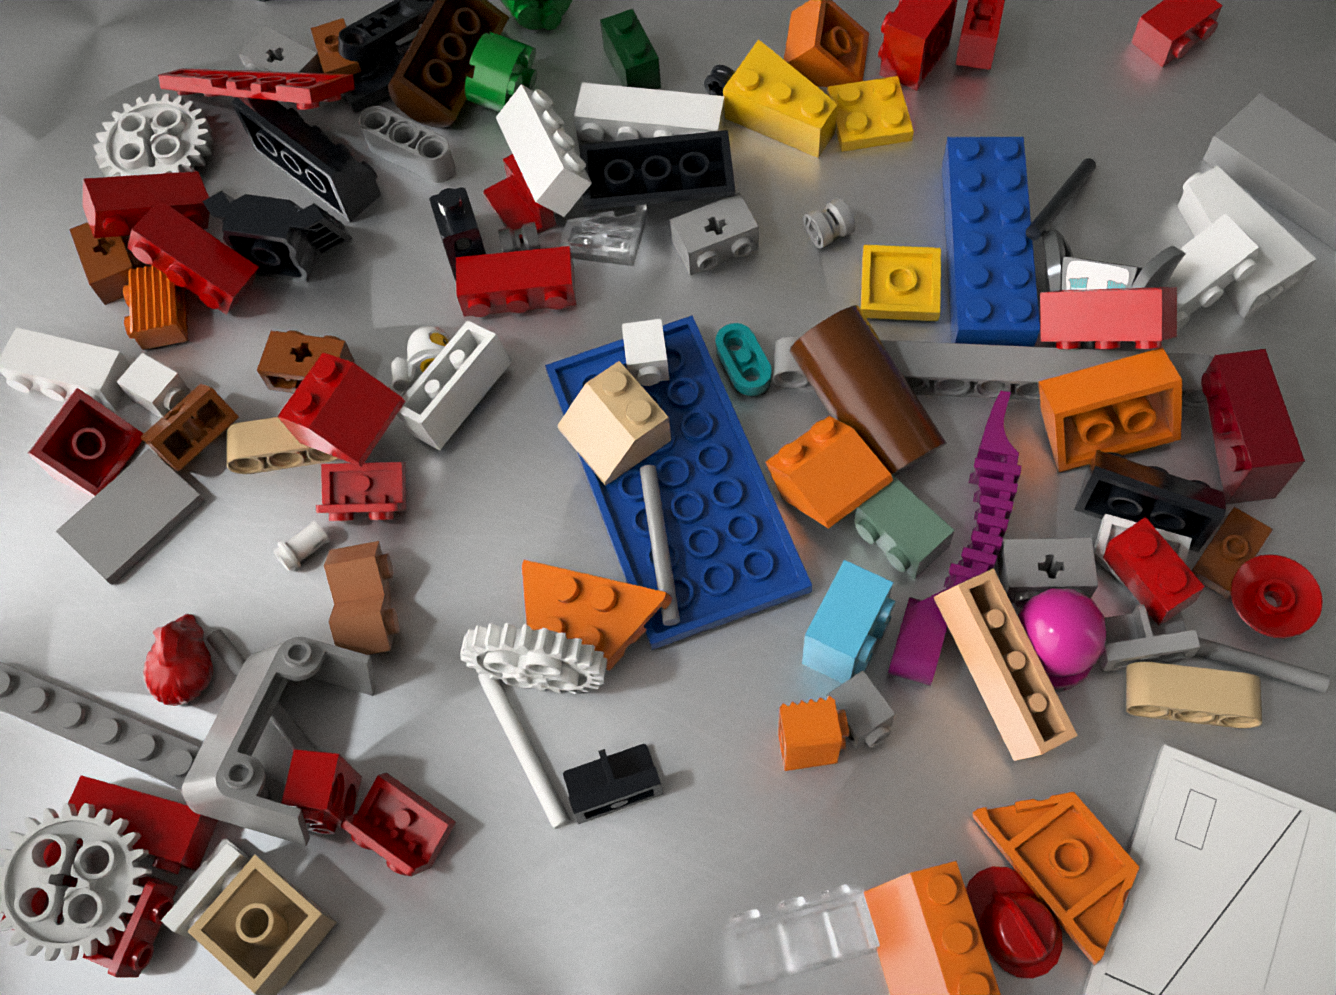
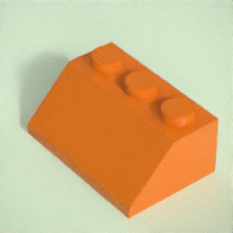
M1163 347L1039 381L1041 413L1058 472L1089 465L1097 450L1126 455L1181 440L1182 378Z
M957 861L911 872L860 893L890 995H1001Z

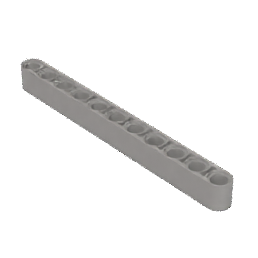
M784 337L776 341L773 367L774 383L788 389L814 390L789 352L790 347L800 337ZM881 340L916 395L997 398L1002 390L1011 392L1009 399L1040 400L1039 381L1144 353L1143 351L1058 349L1050 347ZM1166 353L1182 378V407L1196 408L1208 406L1207 398L1202 391L1201 378L1214 357L1205 354Z

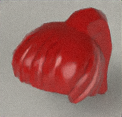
M185 614L163 627H157L153 631L156 639L151 650L147 653L143 675L150 695L164 705H187L190 701L200 697L203 690L209 687L213 676L211 654L203 641L204 631L196 623V618L192 614Z

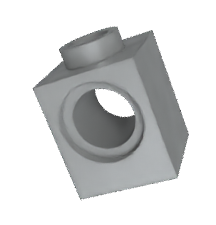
M861 671L826 694V700L829 696L835 699L837 710H845L849 728V737L846 738L855 750L866 743L872 748L892 733L889 728L892 726L896 713L864 671Z

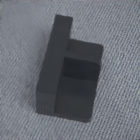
M640 744L607 756L605 749L599 750L600 759L566 770L563 773L570 796L568 797L578 824L664 794L656 767H654L646 744Z

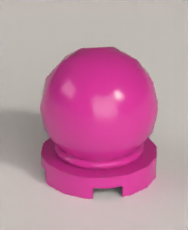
M1048 589L1028 600L1018 614V618L1054 690L1064 688V691L1070 690L1083 682L1105 650L1107 631L1104 615L1091 598L1074 589Z

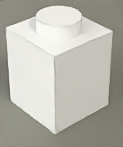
M661 318L623 323L622 332L627 370L643 386H651L660 381L669 380Z
M144 353L140 354L117 381L133 402L160 418L191 392L177 372Z

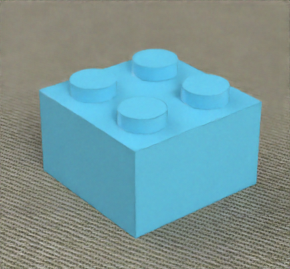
M844 560L805 634L802 664L842 684L854 677L855 674L861 671L866 672L874 654L872 651L876 641L883 638L892 618L890 615L896 603L895 600L890 598L893 582Z

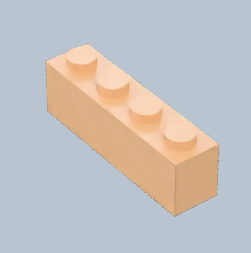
M994 568L933 597L1014 761L1042 755L1078 736Z

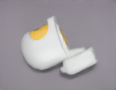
M425 326L417 329L408 340V359L396 357L392 362L393 388L401 391V397L405 395L449 343L450 338L442 329L434 326Z

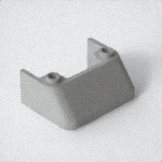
M306 637L291 638L249 656L244 662L184 779L182 794L188 807L200 815L307 846L310 835L302 810L259 797L266 782V774L261 762L253 757L252 754L288 680L301 681L313 678L373 696L376 685L371 656Z

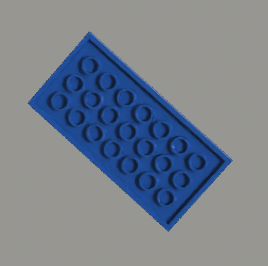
M693 315L662 325L669 380L660 381L651 386L641 385L669 417L671 441L606 486L577 452L626 583L658 590L640 468L645 465L656 466L680 623L672 626L663 625L660 607L644 625L647 629L645 633L652 650L812 592L811 581ZM623 339L545 365L563 416L588 381L618 361L627 369Z

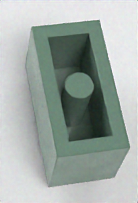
M892 475L893 481L856 508L854 524L857 532L866 542L870 544L875 542L886 553L888 561L894 568L900 572L906 571L915 579L950 547L955 530Z

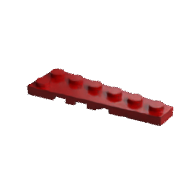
M181 68L158 75L161 89L175 90L177 95L204 93V96L207 97L224 95L232 96L233 98L296 103L297 109L300 110L320 107L319 101L333 102L341 100V94L355 89L353 74Z

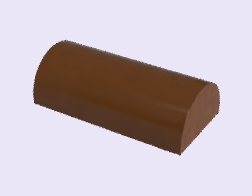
M436 0L389 82L388 91L395 105L408 117L421 124L436 128L451 125L466 101V76L473 78L475 66L469 63L479 39L483 34H490V32L501 35L510 17L488 0Z
M858 305L845 308L826 318L803 334L790 347L789 352L829 415L852 427L891 475L896 476L947 444Z

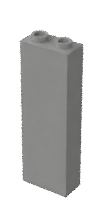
M1259 93L1213 136L1203 161L1212 167L1218 165L1237 184L1336 251V142Z

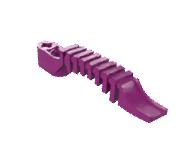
M1001 390L996 398L987 420L977 458H975V471L969 477L968 483L978 485L980 488L974 493L973 502L979 503L980 508L975 511L974 520H977L978 525L972 530V543L967 545V547H963L962 560L958 561V564L951 563L948 572L950 576L946 577L944 583L946 589L924 600L909 597L887 674L931 686L948 627L933 597L987 572L995 566L1013 509V500L1017 493V482L1022 467L1017 465L1019 452L1011 445L1004 430V417L1011 392Z

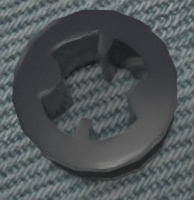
M725 65L714 66L710 75L704 81V87L709 95L723 96V88L735 71Z

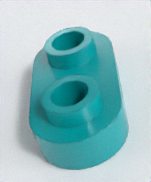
M731 323L723 326L716 335V353L736 390L744 395L756 396L762 394L771 384L772 368L755 335L749 327L740 323ZM735 345L741 347V349L737 351H733L729 348ZM748 376H755L758 378L755 381L746 380Z

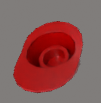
M992 866L976 873L969 880L966 891L984 945L991 957L1005 972L1017 978L1033 979L1047 974L1058 963L1063 949L1062 931L1057 920L1017 871L1008 867Z

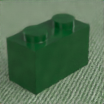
M630 9L600 19L604 51L621 85L645 89L661 88L659 57L634 10Z

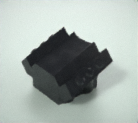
M223 191L202 201L214 218L223 219V241L237 253L259 267L256 273L257 276L308 283L312 269L323 254L353 239L341 221L331 216L315 203L303 209L287 199L250 194L234 199Z

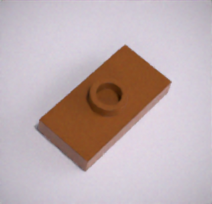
M344 18L310 28L324 73L356 74L361 72L358 61H349L338 52L339 32L347 27Z
M1233 507L1191 571L1202 584L1228 598L1231 595V583L1236 571L1246 561L1256 557L1273 529L1240 509Z

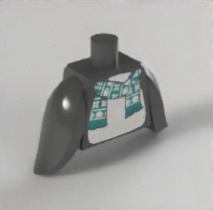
M1058 230L1045 231L1042 235L1047 292L1077 289L1166 287L1175 268L1186 255L1185 252L1175 246H1170L1152 258L1143 268L1077 258L1073 256L1069 244ZM1081 341V348L1078 349H1096L1095 341Z

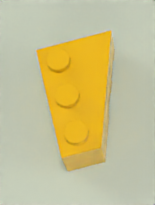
M759 39L723 88L725 119L816 158L820 157L835 134L838 103Z

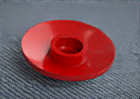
M1260 555L1246 561L1236 571L1232 579L1230 591L1236 612L1248 626L1263 635L1274 638L1296 637L1308 631L1320 617L1323 604L1320 587L1314 576L1295 560L1280 555ZM1264 596L1272 597L1276 601L1277 607L1270 605Z

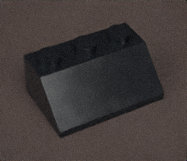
M1097 450L1087 469L1074 510L1102 519L1105 514L1133 522H1139L1146 517L1155 528L1192 538L1189 550L1199 552L1224 519L1226 504L1224 492L1211 488L1205 482L1187 480L1169 474L1163 468L1145 466L1127 460L1121 454Z

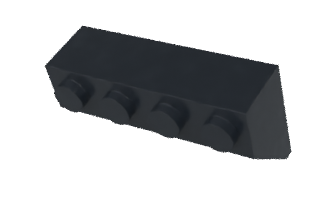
M236 97L231 101L254 150L347 221L351 222L381 196L376 182L378 176L375 170L367 162L362 161L360 163L354 159L348 149L341 143L335 145L318 126L314 125L311 127L304 122L301 115L295 109H287L274 100Z
M728 130L579 145L580 157L586 164L584 169L592 182L583 194L584 210L736 195Z

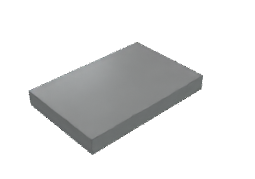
M148 449L56 532L109 584L113 585L205 500L152 450Z

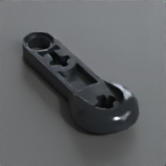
M394 0L339 32V54L343 58L355 62L370 58L419 29V24H423L436 0ZM348 43H357L360 45H351Z

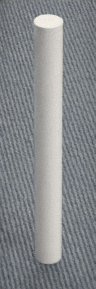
M479 674L478 679L553 828L559 829L570 822V819L498 679H489L490 674Z

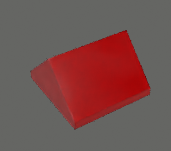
M76 388L29 450L28 454L53 479L91 497H95L116 478L141 443L142 439L140 436L144 433L79 388Z

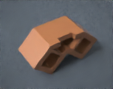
M379 541L329 550L324 563V569L334 602L328 622L335 646L365 655L390 651L394 634L399 633V622L396 610L392 608L389 579L393 578V567L389 554H382Z

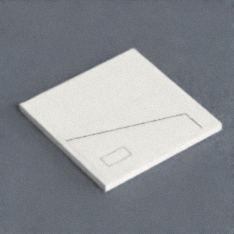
M1164 744L1159 750L1127 851L1140 868L1101 961L1095 966L1091 964L1082 995H1336V813Z

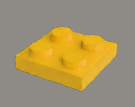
M898 76L827 87V95L838 103L836 134L841 152L913 140L914 130Z
M863 245L860 309L865 317L939 321L941 248Z

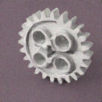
M166 93L161 101L157 100L155 94H151L149 102L144 103L140 97H137L136 106L134 107L124 103L125 112L121 114L113 111L111 114L115 120L113 122H102L107 132L96 133L100 143L93 145L97 152L94 158L104 176L115 177L195 172V166H206L202 156L212 154L208 145L213 144L214 140L210 134L213 131L201 109H197L192 101L185 103L182 96H178L172 101L169 93Z
M489 623L488 628L477 625L475 630L468 629L467 634L464 635L460 653L462 656L461 661L467 662V667L476 668V673L490 674L489 679H502L507 685L523 689L536 688L539 691L551 689L556 693H561V690H565L576 694L577 690L589 692L590 688L598 689L599 685H603L608 660L603 657V652L594 651V645L581 644L582 639L580 638L567 639L566 633L563 632L558 633L547 628L532 630L530 626L525 624L522 628H516L509 623H505L504 628Z
M64 803L60 817L54 809L45 808L43 809V823L35 818L27 817L24 821L28 833L22 834L11 831L8 834L15 846L12 850L0 849V857L6 860L4 866L0 867V913H4L6 916L0 922V931L15 930L9 941L10 946H19L28 940L26 956H36L44 948L45 961H56L61 950L63 951L65 961L77 960L80 947L86 956H94L98 950L97 940L106 946H113L116 943L112 930L114 928L123 932L126 930L129 922L125 916L127 913L134 912L137 905L133 902L135 896L141 895L144 886L138 885L139 878L152 874L151 869L138 867V861L149 854L148 850H133L132 848L140 839V833L132 832L123 835L129 823L127 819L119 818L110 825L113 811L103 808L95 817L94 805L84 803L77 815L74 804ZM81 838L83 846L77 853L76 842ZM56 841L61 847V856L55 865L49 867L44 861V851L50 843ZM104 847L109 854V863L102 872L96 874L91 867V858L98 849ZM71 875L78 878L77 886L69 887L62 885L64 876ZM43 889L48 894L49 905L38 916L33 912L31 903L33 896ZM90 895L96 900L97 912L91 921L85 922L80 917L79 906L81 901ZM63 910V916L65 919L64 922L61 925H59L57 923V917Z

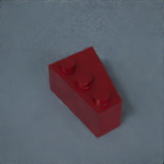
M1266 349L1215 355L1202 375L1201 386L1207 398L1225 504L1274 499L1302 466L1305 459Z

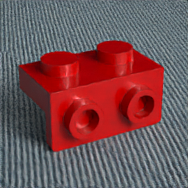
M406 462L364 463L362 467L352 463L321 464L322 505H316V513H329V521L354 520V512H369V520L394 519V511H407Z
M386 772L377 775L358 812L344 817L340 826L351 834V839L358 846L373 850L387 860L386 864L392 871L400 875L412 877L432 867L456 821Z
M151 875L139 878L138 885L144 886L141 895L135 896L133 902L137 905L134 912L127 913L125 916L129 922L126 930L123 932L114 928L112 931L116 943L113 946H106L97 940V954L86 956L84 953L82 958L107 968V974L113 977L139 978L141 971L149 964L153 956V943L163 924L161 920L174 906L173 897L178 886Z

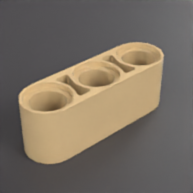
M278 417L232 424L227 429V468L237 474L268 472L327 463L339 459L300 444Z
M1135 662L1126 666V712L1134 716L1230 728H1254L1262 724L1261 679L1254 674L1156 662Z

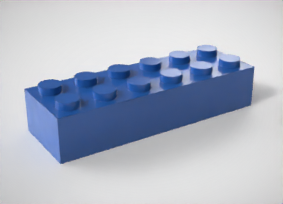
M947 137L942 162L951 343L1034 347L1040 332L1033 240L1026 236V229L1031 224L1024 137Z

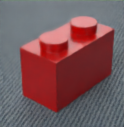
M1163 0L1140 16L1131 43L1161 67H1164L1175 58L1181 59L1198 41H1206L1212 36L1218 27L1217 18L1223 5L1216 0Z
M1146 517L1111 539L1107 545L1103 559L1139 603L1145 605L1146 611L1158 626L1195 603L1205 588Z

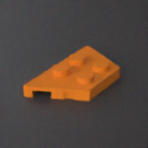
M523 560L522 563L526 624L532 630L547 628L558 633H566L567 639L580 638L582 639L581 644L594 645V651L603 652V657L608 659L606 667L608 671L624 656L626 648L630 644L635 643L647 630L644 625L659 608L666 609L672 601V597L667 592L533 561Z
M1075 792L1052 795L1049 799L1040 801L1029 799L1017 801L1011 806L988 810L987 807L975 810L972 813L973 819L1052 913L1094 966L1098 964L1104 955L1140 867Z

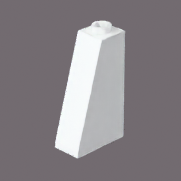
M1218 165L1203 174L1201 172L1195 173L1185 182L1182 188L1184 192L1177 207L1194 237L1226 213L1259 247V262H1257L1258 266L1255 271L1246 279L1240 282L1235 279L1224 288L1237 313L1243 319L1303 281L1316 258Z

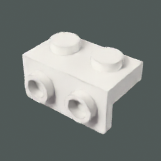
M223 839L173 897L174 906L161 922L174 933L196 942L197 940L187 931L251 858L231 841Z

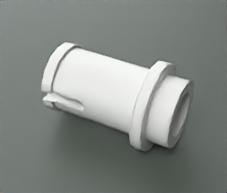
M312 521L310 525L285 543L282 540L279 541V547L273 552L288 571L294 566L299 569L301 561L324 544L329 543L330 540L322 528L315 521Z

